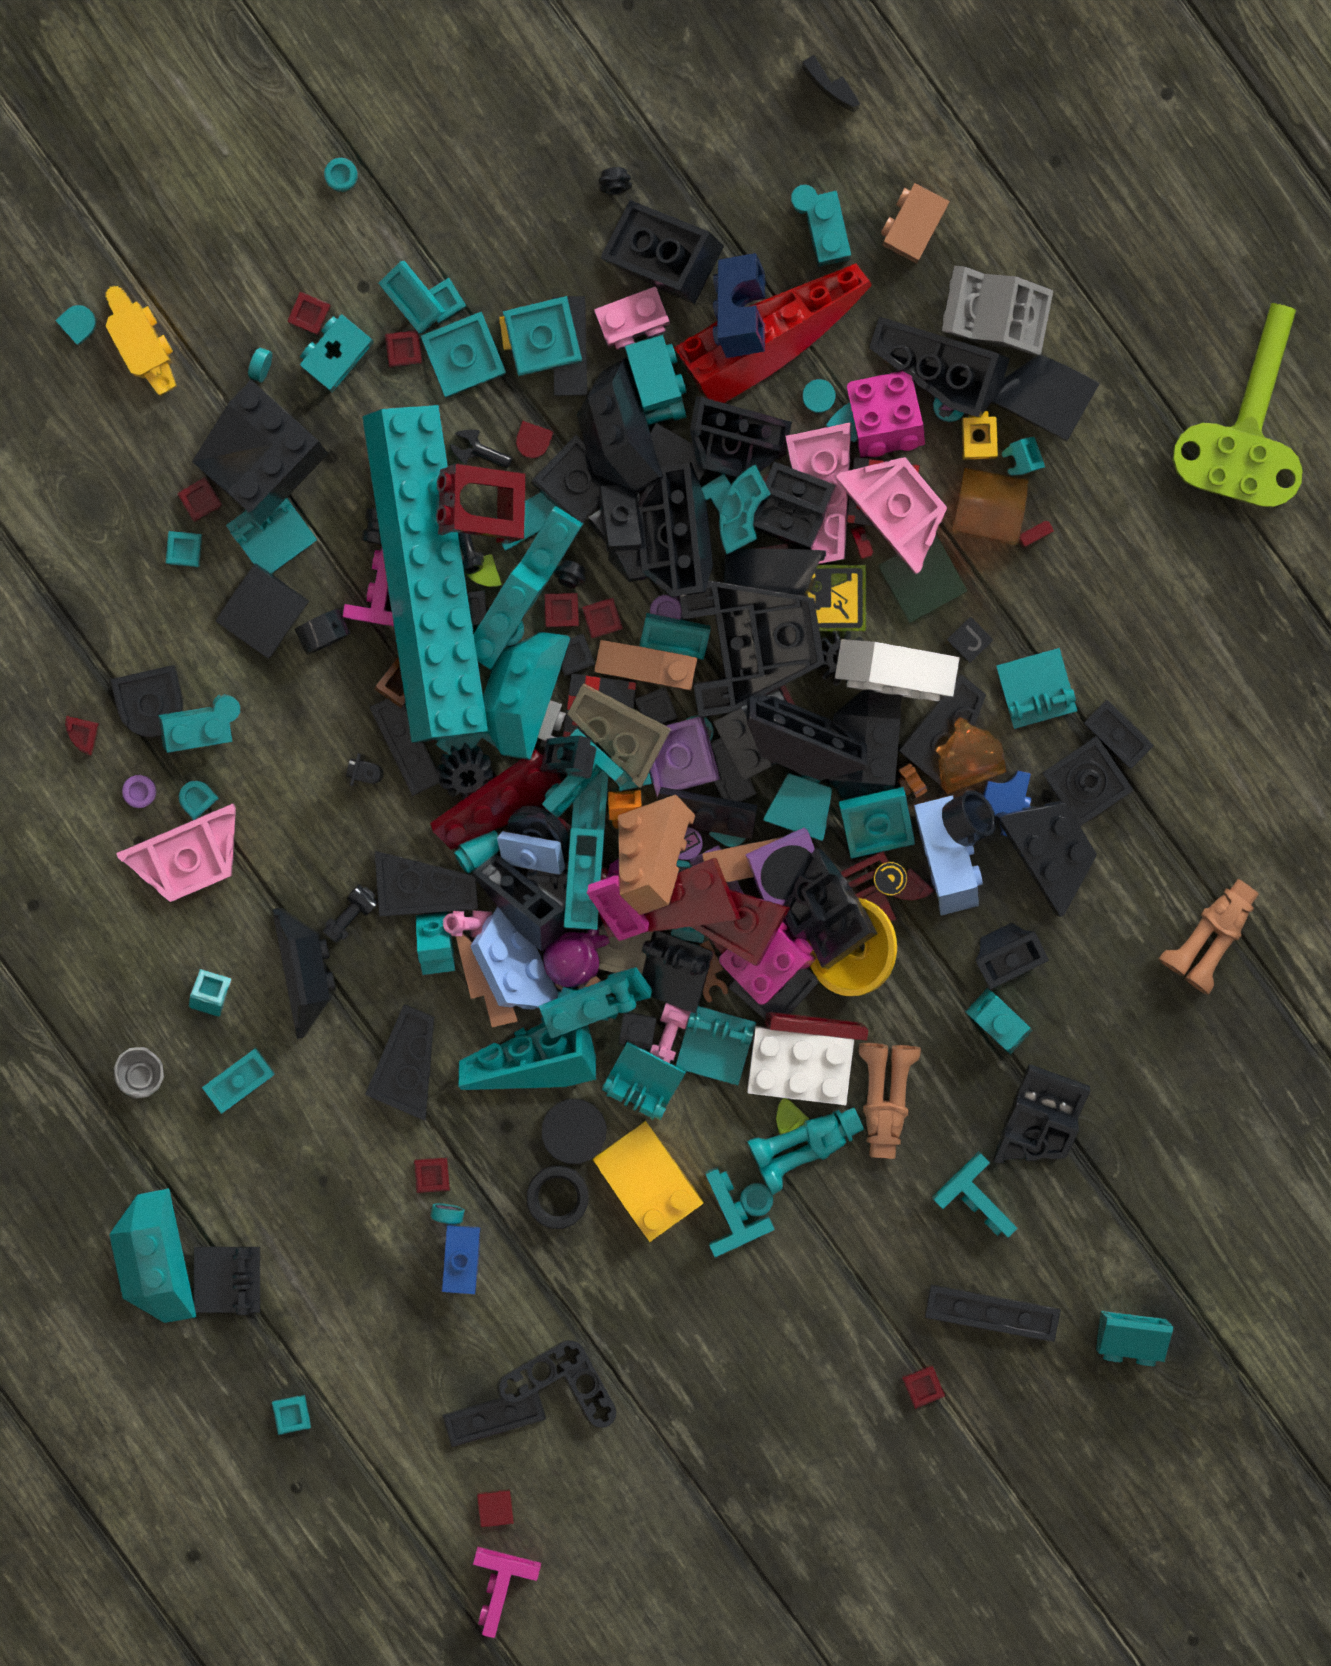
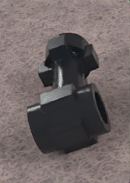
M458 532L463 555L464 573L474 574L483 569L482 563H484L482 552L475 553L470 534Z
M358 884L346 898L351 904L336 921L329 918L325 923L326 927L322 931L336 943L341 939L344 940L349 935L345 929L358 914L362 912L367 916L378 904V900L375 898L376 895L366 886L363 888Z

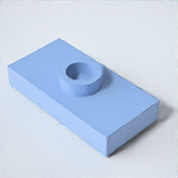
M504 831L497 837L501 858L512 866L559 875L565 869L561 844L558 841Z

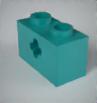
M342 314L338 319L333 316L322 328L321 332L324 336L317 344L311 342L300 355V358L303 359L300 366L332 393L374 344V341ZM331 344L334 347L337 344L341 345L339 350L342 355L338 359L335 356L332 359L328 358L330 353L327 348Z

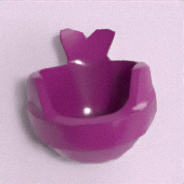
M597 927V930L589 929L587 933L568 932L563 934L545 950L543 960L546 974L553 982L563 987H577L595 978L598 972L599 957L596 949L607 946L610 943L609 938L606 935H599V927Z

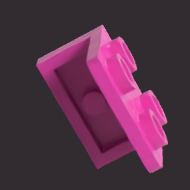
M900 371L848 383L847 392L857 432L860 458L868 456L879 457L885 453L898 450L910 451L918 446L925 445L924 426L911 375Z
M784 918L760 965L755 966L728 949L720 956L719 962L752 998L762 1005L768 1003L799 970L808 968L817 958L811 953L813 948L805 939L793 936Z

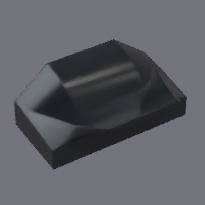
M1009 923L980 938V952L975 961L988 988L991 990L1048 962L1049 959L1035 931H1026L1014 923Z

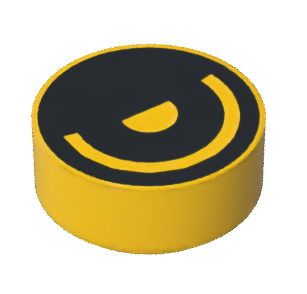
M883 863L874 873L876 888L886 895L898 894L906 886L907 874L904 868L897 863Z

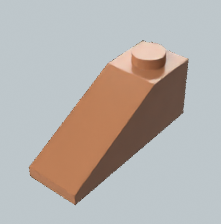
M600 640L594 672L691 691L697 658Z

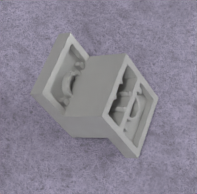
M954 266L953 275L950 280L947 306L943 315L942 331L978 344L1012 347L1029 354L1041 355L1053 290L1016 276L984 274L967 267Z

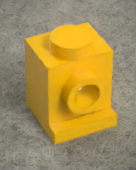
M985 411L981 418L969 414V418L962 419L963 460L997 458L996 417L988 416V411ZM975 430H981L984 433L985 438L983 441L977 442L973 439L972 435Z

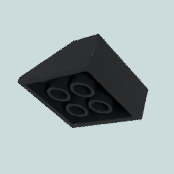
M250 380L228 403L192 462L261 525L329 453L311 433L257 384Z

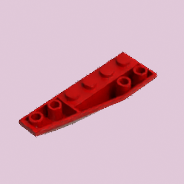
M855 263L750 305L757 306L765 324V352L726 358L722 347L716 346L713 337V327L717 326V321L677 345L674 349L704 398L726 403L764 380L802 353L845 315L872 285Z

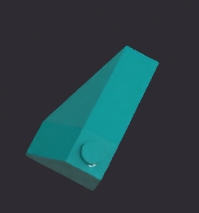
M541 1018L543 1023L530 1030L525 1031L524 1028H521L514 1032L516 1037L503 1044L493 1043L460 1060L459 1088L461 1090L568 1087L596 1080V1053L589 1026H583L551 1039L544 1020Z

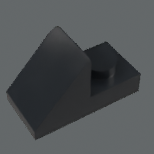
M580 735L547 738L540 771L590 778L596 747L590 745V738Z

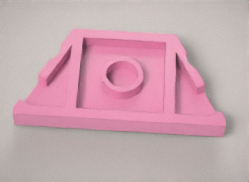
M903 457L836 474L834 478L913 573L917 574L920 572L923 566L922 563L929 547L933 543L936 530L944 517L947 507L910 462Z
M234 804L228 805L116 853L117 857L139 874L143 880L158 890L169 902L175 901L232 876L236 807Z

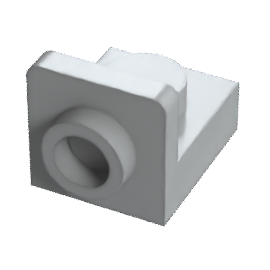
M551 700L549 702L538 738L542 739L540 744L542 747H545L547 738H556L551 736L553 730L560 731L566 713L560 711L562 704Z

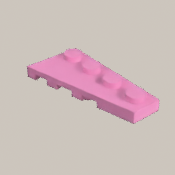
M851 423L786 436L792 468L836 485L823 523L812 547V550L826 551L825 559L819 561L818 564L845 559L848 493L834 476L838 473L849 471Z

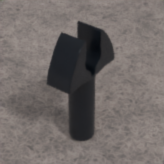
M470 429L455 433L459 437L468 439L473 446V449L461 450L450 444L454 454L465 465L468 464L469 458L477 456L503 468L510 466L512 462L511 456L480 444L478 436L481 432L479 430Z

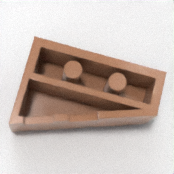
M676 794L618 815L620 896L639 915L667 906L671 899L679 868L676 866L680 851H685L687 841L684 839L688 824H693L695 814Z

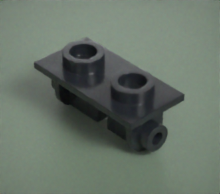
M358 753L356 759H350L346 777L351 778L350 786H358L359 781L375 784L382 780L384 775L383 769L377 764L364 761L365 754Z

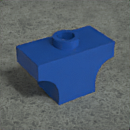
M1015 771L1014 776L1006 783L986 781L983 796L991 804L995 815L999 812L1011 813L1021 811L1025 807H1030L1031 798L1026 797L1031 773ZM1001 827V835L1007 836Z
M447 1225L442 1292L476 1293L480 1252V1227Z

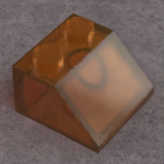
M964 468L951 532L1011 545L1018 544L1029 481Z

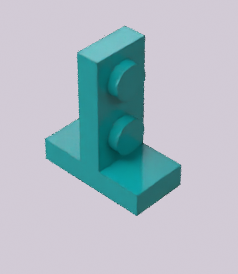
M576 729V730L570 735V736H579V735H580V736L586 737V736H585L581 731H579L578 729ZM590 742V745L596 747V754L591 777L567 776L561 784H554L545 794L546 800L542 805L557 818L560 817L602 770L620 787L630 778L593 742Z
M978 1151L932 1198L944 1209L963 1191L965 1193L961 1198L963 1202L974 1213L980 1209L988 1217L984 1223L997 1236L1003 1232L1009 1237L1018 1228L972 1182L990 1163Z
M718 1167L705 1172L732 1231L709 1242L714 1257L775 1230L769 1215L745 1226L743 1221L748 1219L741 1202H733L729 1191L733 1190L734 1187L727 1172L725 1171L720 1174Z

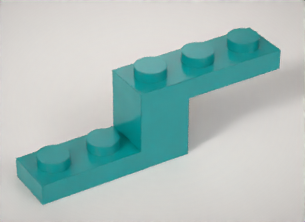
M557 506L549 514L523 559L509 575L473 634L477 661L489 669H492L523 617L540 596L583 523Z
M603 770L573 801L564 927L597 930L599 911L588 896L587 890L588 885L601 881L608 775Z

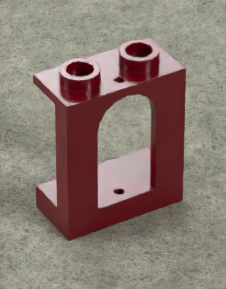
M454 464L440 470L437 479V489L439 491V507L436 513V521L439 524L438 535L459 532L496 537V543L510 544L524 539L525 474ZM467 484L498 487L497 519L467 513L460 504L459 497L462 488Z

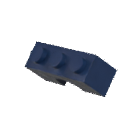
M756 253L719 259L718 274L713 276L714 287L718 294V300L713 301L714 314L718 320L717 326L713 327L715 344L722 347L726 358L765 352V324L757 306L744 307L752 301L765 299V272Z

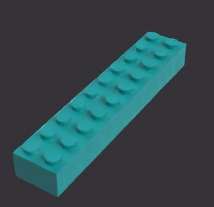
M439 406L380 409L362 416L411 741L415 743L467 737L487 732L488 726L458 532L438 535L439 524L436 521V513L439 507V491L437 489V479L440 470L448 467Z

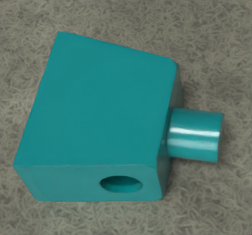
M788 773L764 815L763 821L792 831L805 827L810 837L823 841L832 788L819 784L820 781L804 775L798 777Z
M988 988L965 1011L1010 1055L1033 1031Z

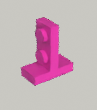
M381 546V551L375 550L372 569L377 570L375 583H369L366 601L372 602L371 608L345 604L343 618L394 627L392 612L386 611L389 590Z
M619 859L610 864L607 879L588 885L587 894L618 941L647 932L649 922L644 914L639 915L620 896Z
M477 1547L473 1565L498 1571V1574L491 1573L486 1592L491 1593L492 1598L489 1606H482L478 1622L479 1625L484 1626L482 1635L495 1638L511 1575L537 1581L541 1563Z

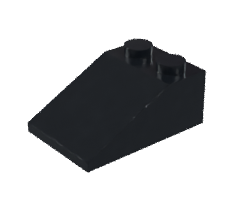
M630 200L600 258L668 294L695 304L724 245L709 231Z

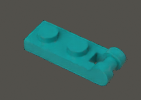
M617 975L539 1005L538 1007L550 1038L558 1037L614 1014L626 1013L635 1009L637 1004L634 996L628 992L629 982L627 976ZM615 993L617 998L607 1001L605 995Z

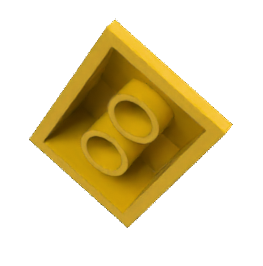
M646 1121L593 1158V1161L649 1242L703 1204L701 1196Z

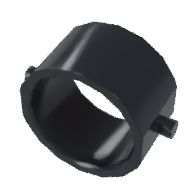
M339 608L313 618L294 629L306 655L326 648L351 634Z
M974 790L965 791L962 795L945 803L942 808V820L947 833L956 843L962 846H974L976 842L993 834L996 829V817L991 804L982 794Z

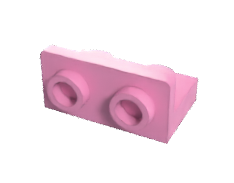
M656 286L594 309L608 348L615 345L616 350L634 344L633 338L644 334H646L647 338L658 336L666 332L665 326L670 325Z

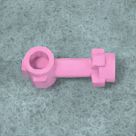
M472 910V916L464 917L463 911H453V914L445 916L443 927L446 932L451 933V936H462L463 930H470V937H476L482 932V926L487 917L492 915V912Z
M666 1003L660 1019L666 1025L659 1045L653 1044L650 1053L668 1063L674 1060L676 1052L672 1051L671 1048L678 1027L685 1029L691 1012Z

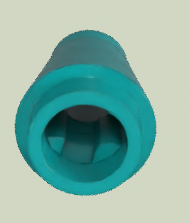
M495 830L458 845L459 849L453 852L458 863L467 874L499 852L497 840L499 835Z

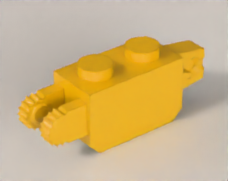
M110 286V289H107L108 291L105 292L106 300L109 301L108 304L114 313L108 317L106 323L110 336L130 372L134 376L146 378L159 396L166 394L177 387L169 366L172 363L168 356L173 353L171 346L164 335L161 337L157 336L153 328L157 321L148 306L142 308L138 302L132 304L127 293L122 288Z

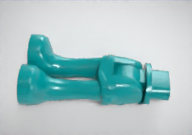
M853 1107L843 1113L837 1110L832 1114L807 1120L804 1122V1125L768 1139L753 1138L747 1141V1144L770 1193L774 1195L783 1189V1176L785 1173L807 1162L819 1158L822 1160L828 1158L830 1154L846 1144V1138L849 1142L852 1141V1136L863 1131L864 1127ZM805 1141L808 1142L807 1145L772 1159L774 1155Z

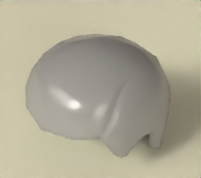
M145 1047L127 1049L119 1055L114 1065L116 1085L123 1093L135 1099L146 1098L159 1089L164 1078L161 1060Z

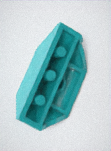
M539 632L503 650L493 666L483 700L488 733L503 756L531 759L570 641L569 636Z
M168 1188L138 1194L109 1234L122 1297L163 1323L196 1317L170 1190Z

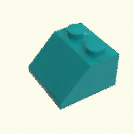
M1101 1311L1096 1351L1099 1354H1104L1103 1359L1107 1361L1123 1362V1357L1136 1358V1364L1155 1366L1156 1361L1165 1362L1173 1326L1166 1319Z

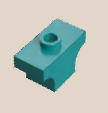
M448 911L416 915L417 953L422 975L455 971L452 936L443 927V920L449 914Z

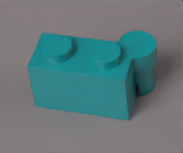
M809 185L796 187L791 195V203L797 212L801 214L807 213L806 217L817 266L821 267L850 260L851 251L837 191L817 195L815 189Z
M661 335L625 346L648 426L672 418L674 421L687 418L681 394L687 393L682 375H675L672 364L677 363L673 345H666L664 337Z
M223 694L222 696L218 695L214 699L213 709L205 707L158 715L163 748L168 753L233 742L230 722L234 721L240 714L239 702L233 696Z

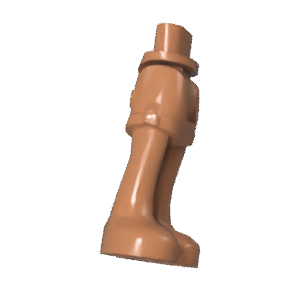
M1237 879L1230 890L1226 888L1221 897L1209 908L1204 909L1201 914L1202 919L1188 940L1178 950L1164 951L1158 960L1173 972L1184 976L1212 932L1218 934L1203 958L1185 977L1189 984L1202 993L1209 995L1214 987V970L1232 942L1240 938L1241 930L1249 912L1254 910V907L1251 905L1259 893L1240 879Z
M860 1043L859 1056L867 1062L869 1071L867 1104L863 1106L862 1111L866 1116L868 1132L866 1142L870 1143L869 1156L894 1159L896 1158V1145L901 1144L899 1137L904 1119L908 1116V1108L905 1107L907 1076L911 1065L919 1060L921 1048L909 1045L892 1046L890 1099L883 1100L888 1046L878 1043Z

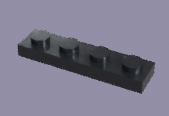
M931 1284L925 1318L1055 1342L1061 1309Z

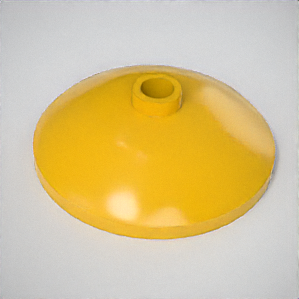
M862 898L858 899L878 934L864 943V951H861L860 947H858L829 969L822 968L818 959L810 965L814 975L822 985L830 991L843 996L865 995L879 988L893 970L897 955L896 934L891 921L877 905Z

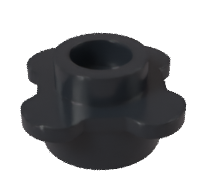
M622 167L605 169L598 180L599 184L602 185L600 186V191L610 195H619L632 188V183L629 182L631 176Z

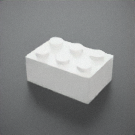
M841 639L835 679L847 680V687L875 690L878 693L903 695L902 697L939 701L940 695L952 697L954 695L959 657L878 642Z
M755 1026L747 1093L846 1105L854 1039L770 1030L768 1027Z

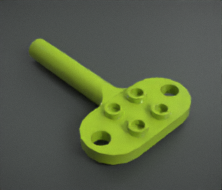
M1271 303L1236 423L1231 427L1213 423H1200L1191 426L1179 436L1173 448L1172 460L1176 473L1185 483L1204 491L1261 507H1275L1284 504L1296 495L1302 483L1303 473L1298 456L1288 446L1270 440L1262 433V426L1295 317V309ZM1192 442L1197 445L1199 455L1195 460L1190 461L1182 456L1181 448L1184 443ZM1280 470H1288L1293 474L1294 482L1291 487L1282 488L1277 484L1276 475Z

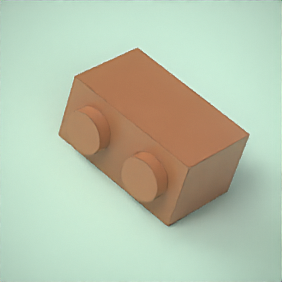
M914 183L911 191L904 188L896 206L901 208L895 220L889 217L880 234L886 237L882 246L917 264L950 201Z

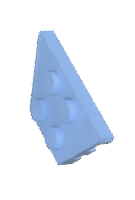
M497 906L493 915L487 917L482 926V932L475 937L470 947L498 1005L503 1007L519 1006L522 1009L533 1010L539 1008V1005L557 999V989L553 981L546 974L544 963L536 946L515 929Z

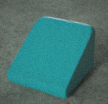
M200 969L190 995L189 1007L211 1015L220 1016L231 978Z

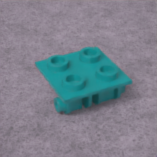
M288 498L261 525L246 511L226 525L231 535L240 544L253 564L257 563L271 574L317 541V538Z
M1060 648L996 666L1014 729L1077 711L1075 694L1070 687Z
M698 1006L696 1013H690L676 1067L681 1070L739 1085L756 1022Z
M627 1041L603 1084L602 1090L607 1092V1097L610 1096L622 1102L623 1098L626 1099L624 1106H627L629 1101L634 1103L632 1108L634 1111L640 1106L639 1112L649 1116L651 1120L654 1117L661 1120L669 1101L686 1072Z

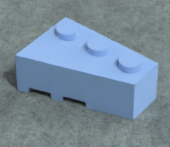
M953 795L914 805L915 816L931 871L932 884L935 886L941 916L979 906L978 886L983 885L978 865L972 867L969 855L974 854L973 846L965 847L956 843L944 827L942 808L945 803L954 799Z

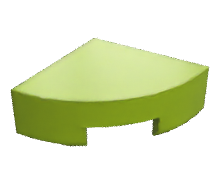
M492 554L483 556L484 563H482L483 569L474 574H466L477 584L487 587L502 586Z
M782 1098L776 1112V1121L780 1135L804 1125V1122L809 1119L788 1098Z

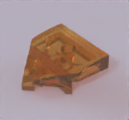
M961 717L955 722L954 727L956 730L946 744L938 746L936 752L941 756L939 760L941 786L947 794L1006 772L1002 743L994 738L989 731L977 728Z

